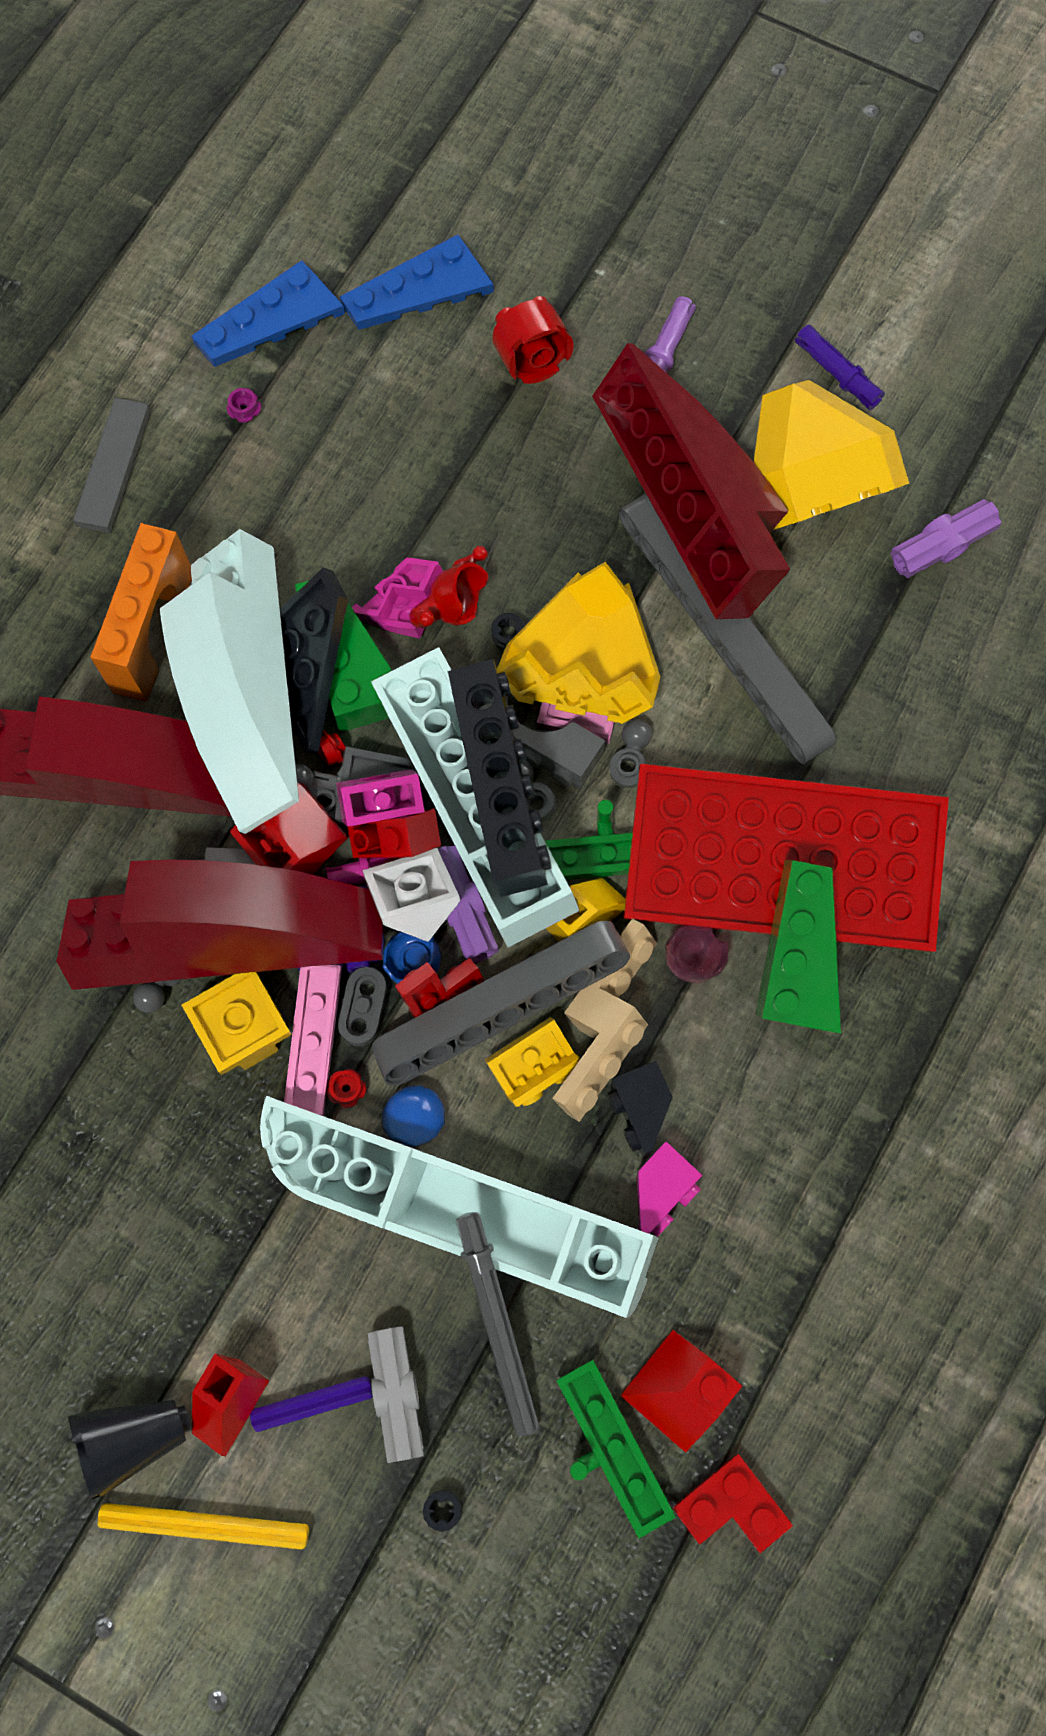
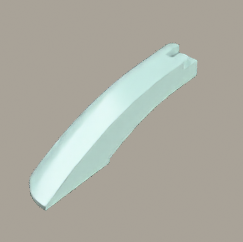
M266 1096L260 1125L262 1146L267 1151L273 1166L272 1171L276 1177L296 1195L461 1256L460 1254L464 1250L456 1225V1218L468 1212H478L487 1242L493 1244L494 1247L491 1257L495 1269L625 1318H629L637 1307L648 1280L645 1277L658 1237Z

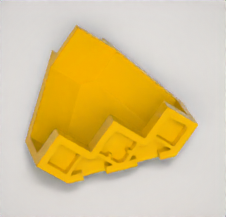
M811 380L793 383L762 395L754 464L788 510V513L773 530L909 484L896 435L891 428Z
M606 562L582 576L578 572L506 645L497 668L498 673L506 672L511 693L518 702L532 705L534 701L556 705V710L584 716L586 712L608 716L607 721L621 724L653 708L661 678L630 584L623 585Z

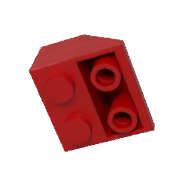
M302 783L297 784L298 803L246 834L239 832L236 825L230 830V833L256 865L296 870L312 875L348 838Z

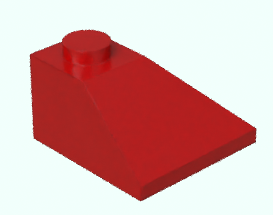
M672 1330L620 1396L686 1453L716 1421L741 1389L742 1385L710 1357Z

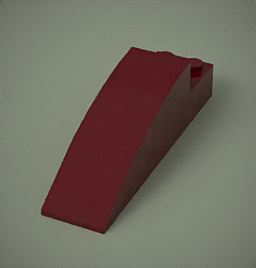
M627 343L592 397L715 619L749 618L791 570L770 535L788 513V510L749 456L702 404L633 343Z
M39 696L36 712L0 709V795L231 816L197 749L187 721L124 708Z
M171 859L130 861L125 894L68 900L56 962L71 989L79 990L382 960L384 925L369 889L312 874L262 865L222 861Z

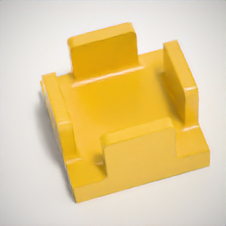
M257 972L234 974L182 1004L184 1011L221 1075L237 1066H241L244 1070L254 1066L278 1051L276 1044L292 1035L286 1025V1021Z

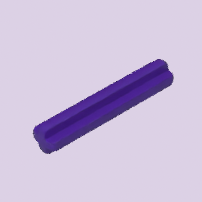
M363 1376L255 1408L250 1413L252 1427L255 1432H260L371 1399L373 1397L372 1384L369 1377Z

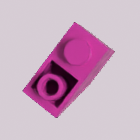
M667 1142L657 1150L636 1175L638 1230L648 1234L652 1232L656 1237L674 1220L668 1213L675 1205L680 1202L686 1207L701 1190L696 1185V1182L702 1177V1174Z

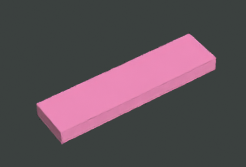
M338 965L300 968L284 1098L285 1103L321 1116L325 1115L342 966Z

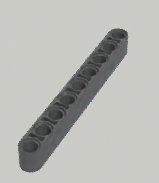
M646 493L619 508L618 514L627 532L796 760L801 764H805L836 744V737L832 728L749 618L715 619Z

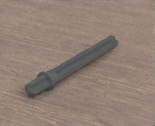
M468 1212L456 1218V1225L464 1250L460 1254L461 1259L467 1260L515 1433L517 1436H529L539 1429V1423L491 1257L494 1247L493 1244L487 1242L480 1214L478 1212Z

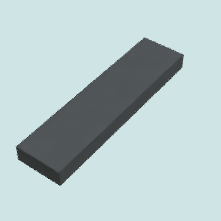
M114 398L73 519L76 527L111 533L151 413L149 404Z

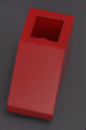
M435 808L424 809L425 812L349 826L348 832L353 858L414 857L440 847L441 842Z
M215 1353L192 1391V1434L219 1455L226 1457L270 1380L240 1359Z

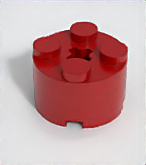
M537 296L513 308H504L495 317L497 324L493 330L492 342L513 379H522L523 383L526 384L544 381L560 370L557 365L564 357L566 361L570 359L574 349L573 339L555 308L544 296Z

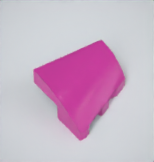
M406 558L395 568L391 576L383 579L374 587L377 594L363 607L356 603L352 609L362 622L397 634L420 638L424 629L416 628L410 623L409 612L429 596L430 587L435 577L443 572L437 561Z

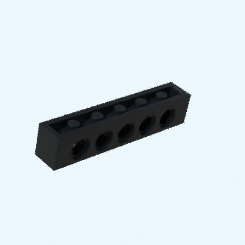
M493 659L447 671L493 883L500 897L546 886L548 881L545 870L552 869L547 846H539L537 834L544 831L538 809L531 810L529 798L535 797V792L530 774H522L520 764L527 762L522 740H515L513 735V729L519 728L514 706L506 705L505 696L511 695L506 672L498 673ZM492 704L487 709L479 710L483 705ZM500 737L495 743L486 744L488 740ZM502 771H508V773L504 777L499 779L494 778V776L497 773ZM517 806L513 812L501 814L502 810L506 807ZM517 841L525 842L518 850H508Z

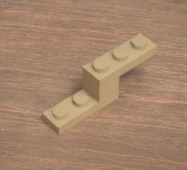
M634 919L630 921L620 935L630 953L628 963L613 974L580 990L564 1012L579 1031L595 1039L553 1097L554 1101L567 1115L579 1122L585 1113L594 1107L598 1095L607 1082L618 1073L622 1061L632 1047L640 1042L644 1030L648 1026L634 1006L619 999V996L628 989L631 979L641 965L651 957L653 949L657 945L645 925Z

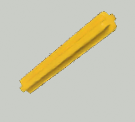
M111 1503L101 1505L98 1513V1527L104 1529L292 1549H304L307 1546L309 1537V1526L300 1523Z

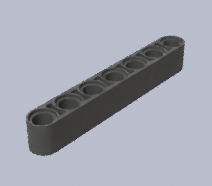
M606 920L594 923L377 1038L373 1042L371 1049L385 1083L388 1085H400L623 968L630 959V953L614 924Z

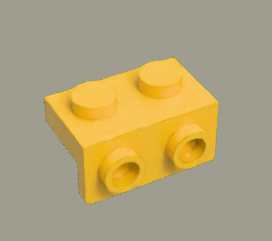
M549 1017L484 1061L507 1098L515 1107H519L520 1105L528 1106L539 1100L543 1096V1090L552 1084L564 1083L580 1061V1057L573 1052L555 1020Z

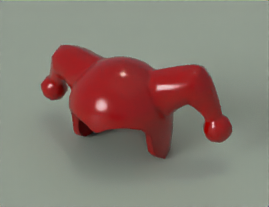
M476 546L472 554L456 560L452 567L447 568L435 577L430 587L429 596L409 612V620L413 626L424 629L440 620L453 626L465 625L476 617L480 590L488 583V573L476 563L478 561L482 562L487 558L486 548Z

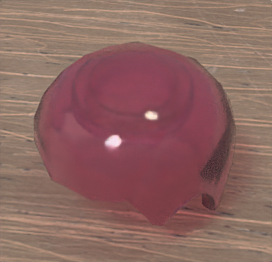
M683 926L676 929L666 942L665 953L668 967L680 980L700 984L721 974L728 963V945L726 942L719 941L714 936L710 927Z

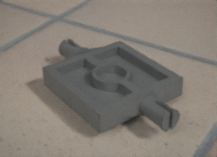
M346 747L343 753L342 766L337 776L314 771L312 787L334 791L336 805L333 820L337 824L346 825L341 817L336 783L409 769L416 773L418 772L411 759ZM421 792L424 808H435L437 810L429 794Z

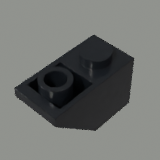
M657 1061L613 1078L610 1085L612 1091L607 1092L615 1114L623 1113L628 1124V1128L624 1129L623 1132L632 1152L639 1150L642 1159L650 1156L673 1098Z

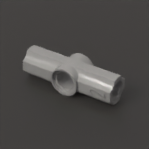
M404 1327L368 1333V1344L374 1372L372 1393L377 1417L381 1418L387 1463L424 1456V1446L417 1410L420 1409L414 1371L410 1370Z

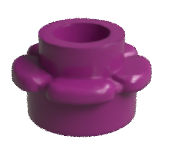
M238 388L230 393L226 410L232 419L236 418L239 422L246 423L250 422L254 416L259 415L261 403L257 401V395L251 390Z

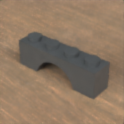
M510 695L505 696L507 706L509 705ZM492 704L483 705L479 710L487 709ZM519 722V728L513 729L514 739L522 740L527 761L532 767L538 768L540 765L552 772L551 776L557 782L567 787H570L572 784L581 789L604 754L605 740L575 722H571L567 726L552 732L533 731L524 727ZM500 737L492 738L490 741L495 743Z

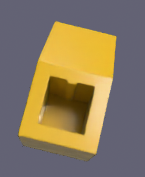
M603 878L571 885L570 889L579 911L546 929L560 942L594 923L615 919L624 911L625 898Z

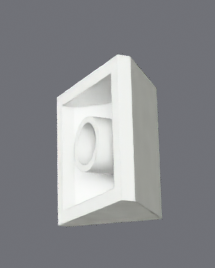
M437 848L414 857L401 858L363 870L365 880L383 925L427 942L460 902L459 894Z

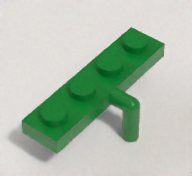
M602 800L598 804L596 818L598 836L545 841L565 880L628 874L632 833L613 834V804L609 800Z
M591 1360L556 1380L592 1448L591 1452L571 1463V1476L575 1480H583L588 1473L601 1466L638 1539L676 1518L594 1361Z

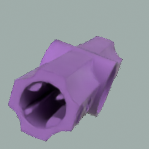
M983 499L952 517L950 514L939 516L929 523L922 533L892 549L890 555L893 559L894 567L900 575L909 578L940 560L942 563L954 560L971 543L999 529L1002 522L999 518L998 509L993 502Z
M456 846L438 848L460 898V902L446 920L449 926L454 928L458 943L466 960L470 958L474 963L484 961L499 952V949L485 918L486 910L474 881L470 882L465 865Z

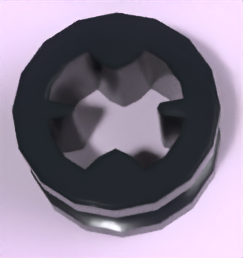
M512 613L501 614L492 623L493 642L502 650H505L506 645L514 637H511L510 634H508V638L502 637L501 628L506 627V630H508V626L514 627L515 636L524 628L523 621L519 616Z
M446 1490L431 1494L423 1507L425 1522L433 1530L441 1532L456 1526L462 1516V1505L457 1495ZM436 1499L441 1503L448 1499L453 1504L454 1509L449 1510L454 1513L450 1522L444 1518L437 1522L432 1517L431 1513L436 1512V1509H431Z

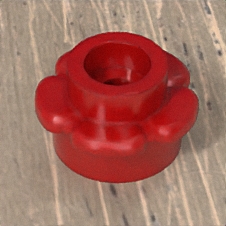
M323 730L317 753L327 766L336 762L340 764L343 760L342 754L344 753L345 745L336 733L330 735L327 731Z
M346 1069L344 1071H337L329 1078L327 1095L332 1103L340 1104L342 1108H351L356 1106L358 1100L365 1096L366 1084L364 1081H361V1075L356 1070ZM345 1085L350 1086V1090L348 1092L343 1091V1087Z

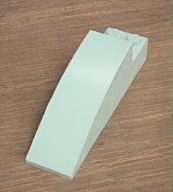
M239 529L191 565L192 585L160 608V616L172 676L197 749L239 832L246 834L298 803L299 798L274 549L271 545Z
M438 647L371 681L502 938L507 947H510L578 912L579 908L568 883L548 847L552 869L545 870L548 885L500 897L491 875L447 672L451 668ZM507 771L497 773L494 778L504 777ZM508 806L502 810L501 814H509L517 806ZM537 834L539 846L546 845L541 834ZM517 841L508 850H518L525 842Z

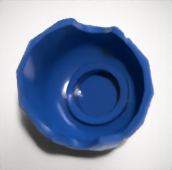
M400 931L390 938L384 949L383 969L397 984L409 972L420 968L427 962L437 973L442 959L440 947L433 937L427 942Z
M414 1085L398 1090L388 1099L382 1111V1128L389 1140L410 1148L431 1142L437 1137L445 1124V1107L437 1093L424 1086Z

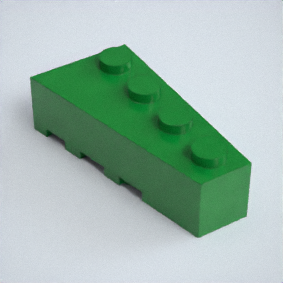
M308 581L295 584L296 591L298 592ZM347 603L329 695L340 733L389 718L371 681L392 670L349 603Z
M785 860L755 1012L762 1019L841 1034L833 874L830 867L794 860Z

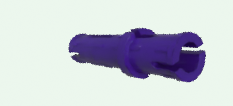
M812 325L805 326L798 333L795 343L835 377L840 383L839 387L844 392L849 391L869 411L882 401L881 398L885 396V392L864 375L865 370L859 365L855 366L848 361Z

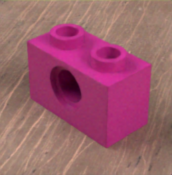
M412 769L336 783L341 817L347 827L425 812L419 776Z

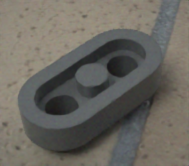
M359 968L350 975L347 982L338 1028L343 1039L353 1046L361 1047L370 1044L376 1038L379 1031L387 995V983L381 972L375 968ZM365 984H373L375 986V990L371 995H363L361 993V989ZM358 1021H363L367 1024L365 1031L362 1033L353 1032V1025Z

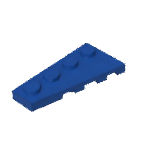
M456 235L340 296V301L357 329L360 330L400 319L403 313L418 310L419 313L432 310V305L451 300L452 304L465 301L467 295L481 292L482 296L494 292V286L459 235Z
M301 260L191 337L194 345L216 367L255 351L256 345L266 341L275 343L285 339V334L301 327L307 330L318 325V320L330 315L336 318L345 314L343 304Z

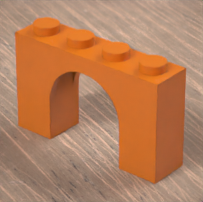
M140 523L92 651L91 660L114 694L148 702L159 671L149 649V628L155 604L158 598L171 601L186 590L192 580L191 564L175 531Z

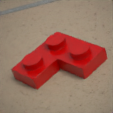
M468 958L462 964L452 967L441 979H439L437 973L427 962L420 968L409 972L395 987L413 1018H416L485 980L479 968Z
M738 1453L672 1506L674 1512L699 1545L731 1518L735 1520L760 1554L793 1527L792 1523Z

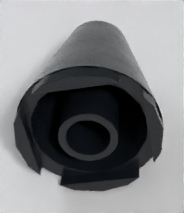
M174 1400L79 1412L68 1417L73 1441L76 1444L79 1455L78 1459L92 1500L104 1496L186 1442L184 1432L192 1430L185 1405L176 1407Z

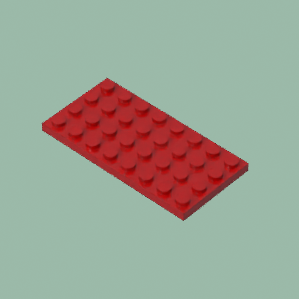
M640 764L623 919L770 935L785 860H794L832 868L836 942L936 952L949 797Z

